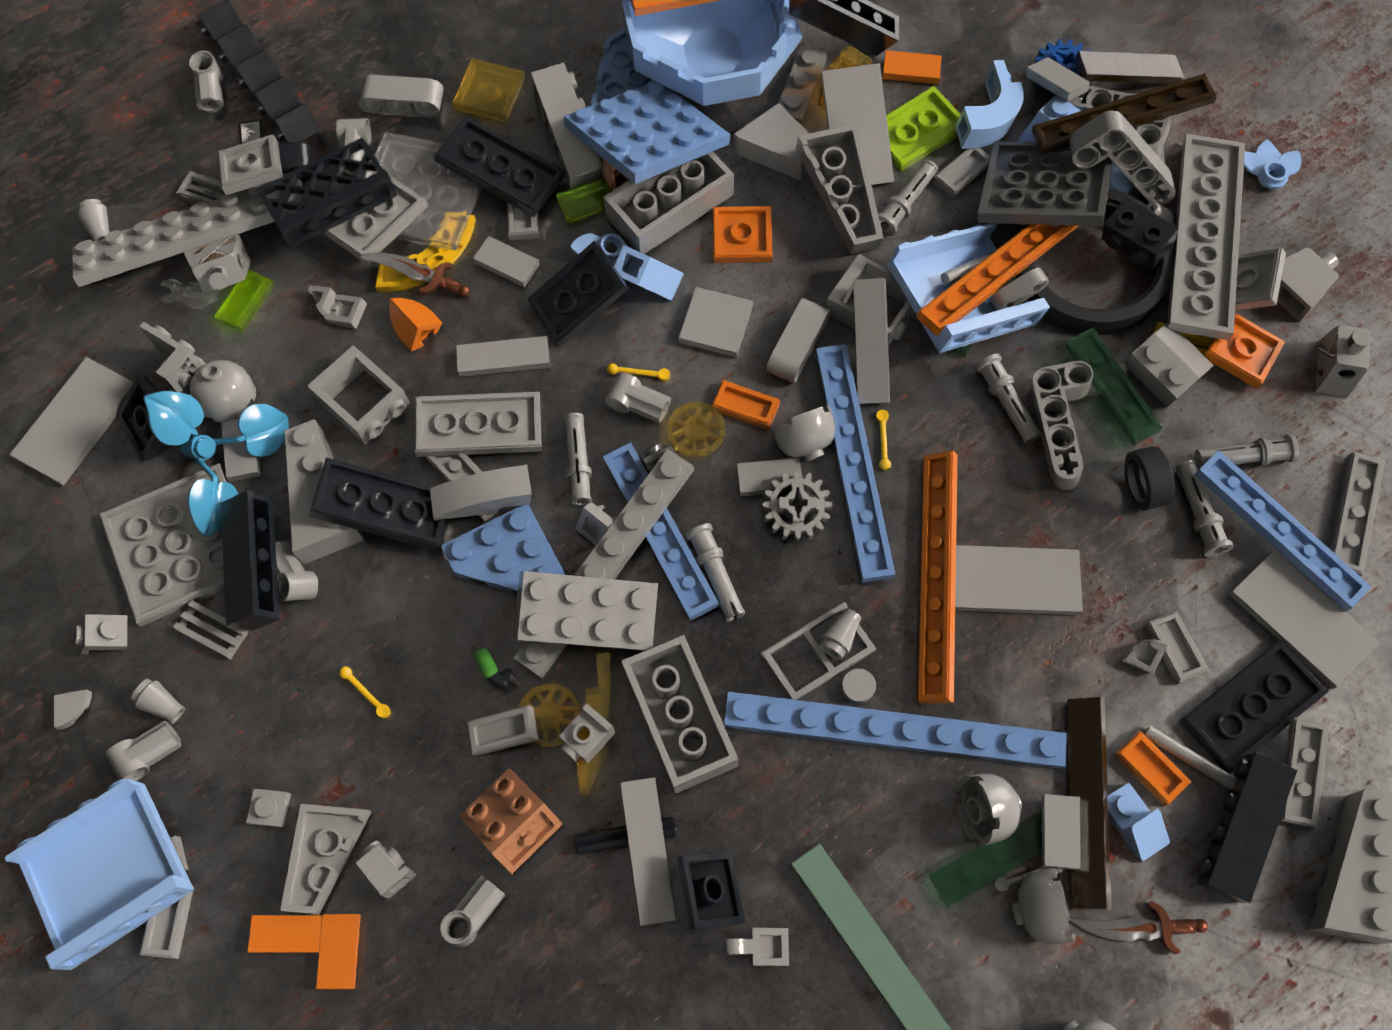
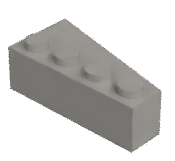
M564 62L531 72L534 100L536 105L540 107L544 124H549L550 139L553 147L559 149L557 152L562 169L565 170V176L570 189L603 179V158L564 126V116L574 113L581 108H586L583 98H577L575 89H577V83L573 72H567Z
M857 123L799 135L796 150L850 255L879 249L884 238Z
M313 419L285 430L292 552L303 564H307L364 541L360 530L309 517L326 457L334 459L327 438L316 420Z
M1363 789L1345 798L1334 836L1336 842L1332 855L1328 856L1325 867L1327 873L1322 888H1319L1315 901L1318 904L1314 918L1310 919L1307 931L1376 944L1392 943V794Z

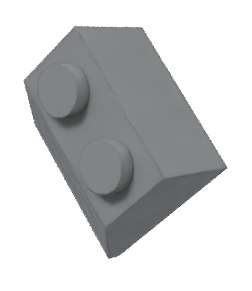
M1167 324L1150 336L1123 363L1166 407L1171 405L1213 366L1180 332L1167 328Z

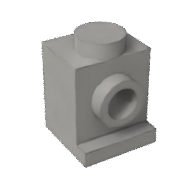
M586 703L579 715L560 734L559 737L564 743L561 749L573 761L576 762L581 758L588 764L615 734V731L607 720ZM582 729L590 731L589 737L585 740H580L577 737Z
M378 840L369 844L361 852L363 857L356 862L357 866L379 894L388 899L416 876L412 869L406 866L401 867L405 861L392 846L387 850Z

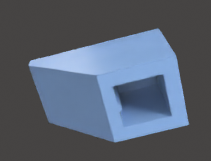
M623 245L614 265L623 279L671 301L684 275L683 272Z

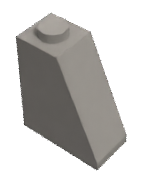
M779 103L734 133V152L737 155L798 180L803 179L809 174L796 150L798 136L809 134V132Z

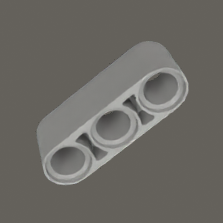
M367 75L363 79L358 105L362 110L371 114L434 118L440 112L444 87L440 82L430 78Z
M802 298L770 356L766 372L795 384L826 327L831 309Z

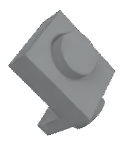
M85 614L81 625H76L74 630V645H80V655H88L90 650H126L127 615Z

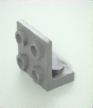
M142 322L139 325L140 329L159 352L167 357L156 372L157 375L171 391L190 395L192 376L206 363L193 354L196 350L186 341L179 339L177 342L161 326L155 325L153 328L147 323Z

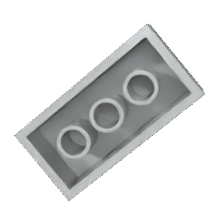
M710 152L640 183L634 184L628 180L603 197L606 217L636 251L646 254L712 210L713 207L718 206L733 196L734 174L714 152Z
M520 571L513 638L524 641L649 650L653 648L658 583Z
M684 635L621 661L675 794L738 767L736 752Z

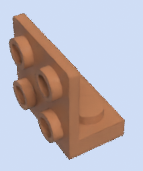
M507 769L460 814L462 821L511 874L563 825L545 803L511 769Z

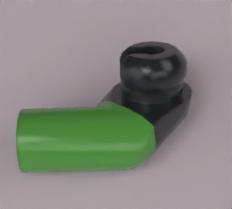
M481 648L474 653L473 657L481 675L497 689L508 690V686L516 683V677L510 668L499 672L487 648Z

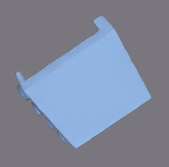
M976 224L969 229L961 231L952 230L945 235L937 237L928 236L923 240L912 243L904 242L894 249V254L889 260L887 267L916 315L919 310L955 283L943 284L941 281L942 273L997 250L989 238L997 224ZM1014 277L1012 280H1010V281H1009L1007 284H1005L1004 286H1006V285H1008L1009 283H1011L1012 281L1016 280V278ZM990 296L959 322L946 325L939 336L934 335L925 325L923 327L939 353L1034 326L1050 307L1044 298L1034 301L1027 299L1019 305L996 311L990 302Z
M122 779L114 782L108 787L107 792L97 798L83 802L78 806L77 811L66 818L53 821L47 826L46 831L36 837L22 841L17 845L16 850L5 856L6 862L18 863L55 948V951L46 956L50 969H74L194 891L151 796L143 783L131 779Z

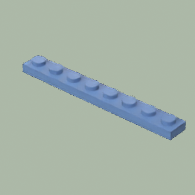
M847 344L816 348V359L826 406H830L836 425L833 443L861 581L865 583L892 579L895 577V570Z

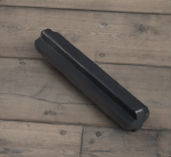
M673 817L661 818L664 838L674 837L677 834L675 819ZM623 825L576 834L574 836L576 852L584 854L629 845L627 826Z

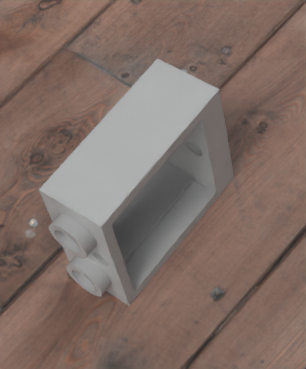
M858 254L828 296L826 308L831 309V317L855 330V309L846 304L854 293L853 280L885 277L886 294L904 303L888 327L889 346L893 339L897 341L900 339L907 326L905 321L909 316L914 318L916 313L890 270Z
M354 345L307 385L314 398L364 444L370 439L379 436L384 426L393 418L402 415L407 405L410 404L404 390ZM365 370L390 393L359 421H356L333 398Z

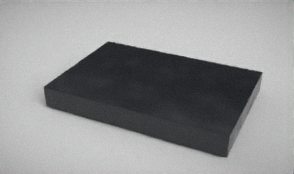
M593 241L527 299L556 344L562 346L625 293L629 287L600 244Z

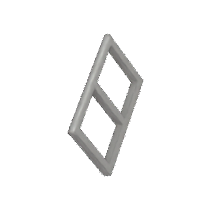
M845 602L840 603L760 653L791 699L798 700L877 650L860 624H858L856 634L866 648L834 668L826 654L819 648V644L810 630L839 612H843L845 608H848ZM803 635L828 672L795 692L771 654Z

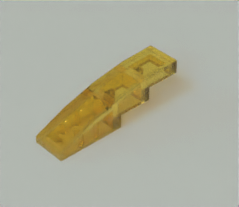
M610 653L596 654L599 687L585 688L586 703L610 723L613 697L612 660ZM582 729L577 737L580 740H585L589 737L590 731ZM606 744L588 764L581 758L577 760L579 792L582 797H590L602 763Z

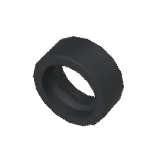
M1155 446L1130 451L1125 458L1124 473L1130 496L1137 507L1146 511L1172 503L1175 484L1173 472L1165 453Z

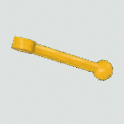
M610 363L606 368L610 375L625 372L632 375L658 377L662 382H666L670 378V372L666 368H662L659 371L618 367L614 363Z
M879 410L876 414V420L880 424L881 460L879 461V467L882 470H888L891 467V462L887 455L886 422L889 414L886 410Z
M347 666L340 668V678L347 679L376 708V714L380 718L389 717L391 713L390 708L385 704H381L352 675L351 668Z

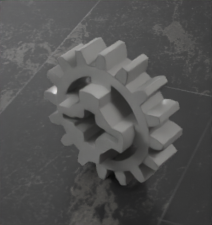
M795 471L791 479H789L786 473H783L781 476L782 483L773 480L770 486L774 491L766 490L764 493V497L769 501L762 504V510L770 512L765 516L764 521H773L774 525L771 531L775 533L781 529L783 531L782 539L786 540L789 534H794L795 542H799L801 534H805L808 539H812L813 529L820 533L823 531L824 526L820 521L828 522L830 519V515L824 512L832 508V502L825 501L830 492L829 490H820L823 482L821 479L815 483L811 482V473H808L805 479L800 478L799 471ZM790 488V493L786 497L777 499L781 492ZM804 489L810 491L814 497H810ZM796 495L799 506L802 507L798 518L795 507L792 506ZM817 513V516L810 523L804 525V519L808 515ZM779 515H784L790 521V524L783 521Z

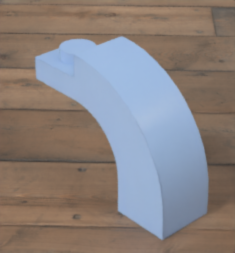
M993 60L984 78V84L991 104L985 106H964L955 124L962 149L986 147L994 144L995 141H999L1010 129L1022 106L1024 97L1022 82H1011V75L1007 71L1004 60Z

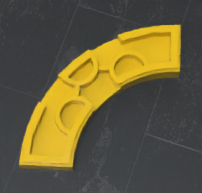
M445 213L442 226L432 239L431 245L418 255L412 254L407 258L413 259L418 264L428 265L430 269L435 271L442 263L449 262L453 264L470 241L475 226V216ZM379 264L375 288L377 292H394L410 289L427 281L413 280L395 269Z

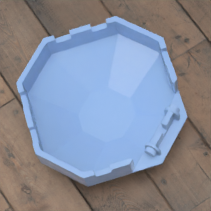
M630 0L621 1L624 29L635 71L702 106L761 95L802 40V33L797 18L789 15V0H720L635 16Z

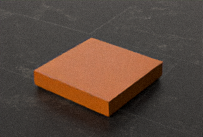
M771 206L713 207V263L772 262Z
M1235 313L1234 334L1231 339L1213 338L1204 356L1213 364L1258 389L1267 377L1285 341Z

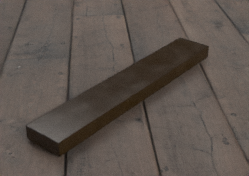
M1206 73L1033 125L1032 134L1041 155L1070 147L1072 133L1104 112L1118 111L1132 127H1136L1215 103L1217 95Z
M1102 697L1067 699L1069 795L1080 797L1081 869L1071 870L1072 908L1076 910H1112L1105 700Z

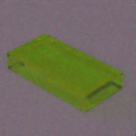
M605 178L556 194L566 223L604 211L603 197L612 192V190L609 188Z
M248 270L245 280L235 285L216 313V319L223 324L244 332L275 284L271 279Z

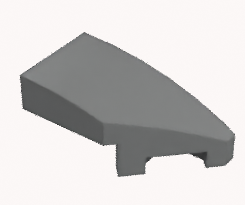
M309 285L308 290L316 302L318 311L329 324L357 329L367 305L362 297L339 295L329 287Z

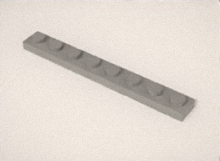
M667 449L574 576L615 579L695 470L694 466ZM526 641L514 659L540 678H543L567 644Z

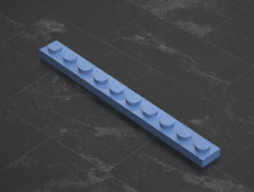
M728 692L725 728L1063 769L1066 765L1067 733Z

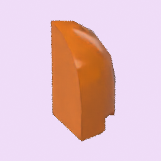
M390 298L389 312L394 331L410 351L424 346L421 341L431 332L434 335L437 334L442 322L430 309L414 300Z

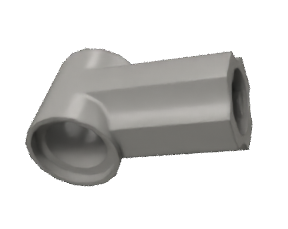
M198 51L189 59V65L194 74L196 105L199 110L209 113L218 112L224 106L221 85L224 75L210 52Z
M367 118L337 120L336 131L340 144L339 148L362 137L367 145H370L371 127ZM363 150L352 154L349 159L361 161L364 155ZM345 167L343 172L348 175H355L357 169Z
M619 372L604 401L610 408L618 412L628 413L631 411L660 423L668 412L671 397L643 386L636 377L628 373Z
M277 541L275 544L279 601L314 599L319 587L316 574L312 571L304 570L300 560L292 552V546H290L288 541Z
M163 721L136 739H126L114 744L106 751L105 756L118 780L131 779L137 781L149 772V766L182 747L181 739L170 723Z
M481 875L453 912L448 913L443 918L440 928L442 937L455 947L463 948L469 946L477 936L478 930L506 895ZM465 920L468 925L466 934L459 939L452 938L450 933L452 925L456 921Z

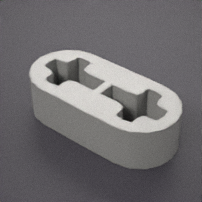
M1041 268L1032 269L995 292L991 296L990 302L996 311L1019 305L1048 285L1049 280Z

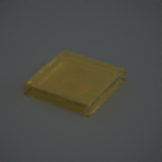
M472 58L452 102L454 109L507 122L526 78L525 72Z

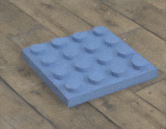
M651 81L646 85L625 91L623 94L610 99H604L597 104L581 108L574 113L564 116V126L634 184L699 158L730 143V134L671 89L656 81Z

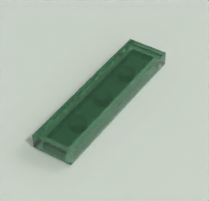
M1094 328L1066 342L1065 347L1075 361H1083L1091 366L1093 370L1091 385L1133 446L1161 432L1163 429L1162 425Z
M1042 810L1020 822L1009 838L994 844L979 846L928 876L947 908L1042 853Z

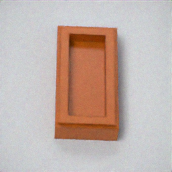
M886 50L882 79L938 85L942 56Z
M722 380L711 406L713 411L770 430L780 406V399Z
M1141 731L1137 732L1114 754L1164 807L1169 805L1191 783Z
M323 914L316 989H355L361 915Z
M252 915L248 953H319L323 915Z

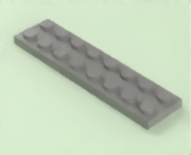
M1186 134L1183 140L1176 227L1179 230L1174 242L1175 259L1167 318V328L1173 331L1230 340L1234 334L1245 143Z
M299 179L296 185L303 186L302 180ZM264 184L238 193L224 194L219 199L207 203L199 202L189 209L180 212H169L162 218L150 222L142 221L134 227L123 231H112L94 242L92 240L82 241L75 247H72L73 279L78 287L272 223L274 220L256 190L257 187ZM277 190L268 194L267 197L280 200L284 191ZM292 193L288 202L300 203L304 194ZM284 209L280 219L296 211Z

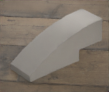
M527 465L485 471L430 488L434 520L498 513V508L531 504L532 496Z

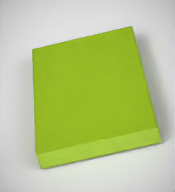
M935 86L886 115L891 159L900 172L958 137L955 124L960 113Z

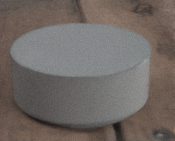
M864 669L849 671L842 682L843 695L848 701L855 704L868 702L876 690L875 678Z

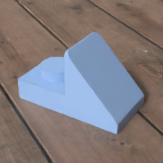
M1129 782L1108 795V818L1140 863L1170 844L1160 810L1157 808L1150 812Z

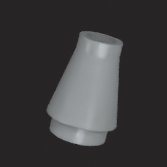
M87 199L78 204L77 217L92 237L93 242L110 233L107 207L100 200Z
M845 608L841 615L820 636L821 643L819 648L828 656L842 660L844 655H848L858 624L862 619L861 616L855 611Z
M145 679L138 685L131 696V701L135 703V708L165 719L171 724L177 722L185 711V707L179 704L158 680Z

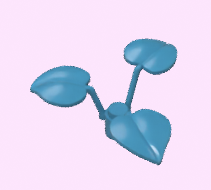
M161 391L145 395L143 400L147 409L149 425L154 436L166 445H181L182 453L190 459H195V464L200 466L211 478V481L206 479L196 480L190 487L187 497L188 509L194 525L202 535L210 536L222 528L220 503L238 495V492L232 484L218 482L217 475L204 460L214 455L216 445L245 441L246 450L250 455L258 457L268 456L277 451L285 441V430L289 429V420L285 413L270 405L252 404L246 407L238 418V429L242 434L241 436L212 439L208 435L198 434L194 429L202 423L204 412L199 402L192 396L175 391Z

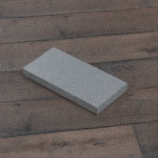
M880 63L822 71L821 80L827 128L832 129L857 123L871 186L893 183L894 176Z
M86 357L13 449L10 456L64 486L117 417L116 414L128 394L133 381Z
M540 392L415 397L416 457L542 451Z
M956 545L955 611L1081 615L1083 606L1079 550Z
M1277 550L1270 553L1229 593L1238 604L1273 636L1281 640L1296 657L1331 689L1336 688L1380 643Z

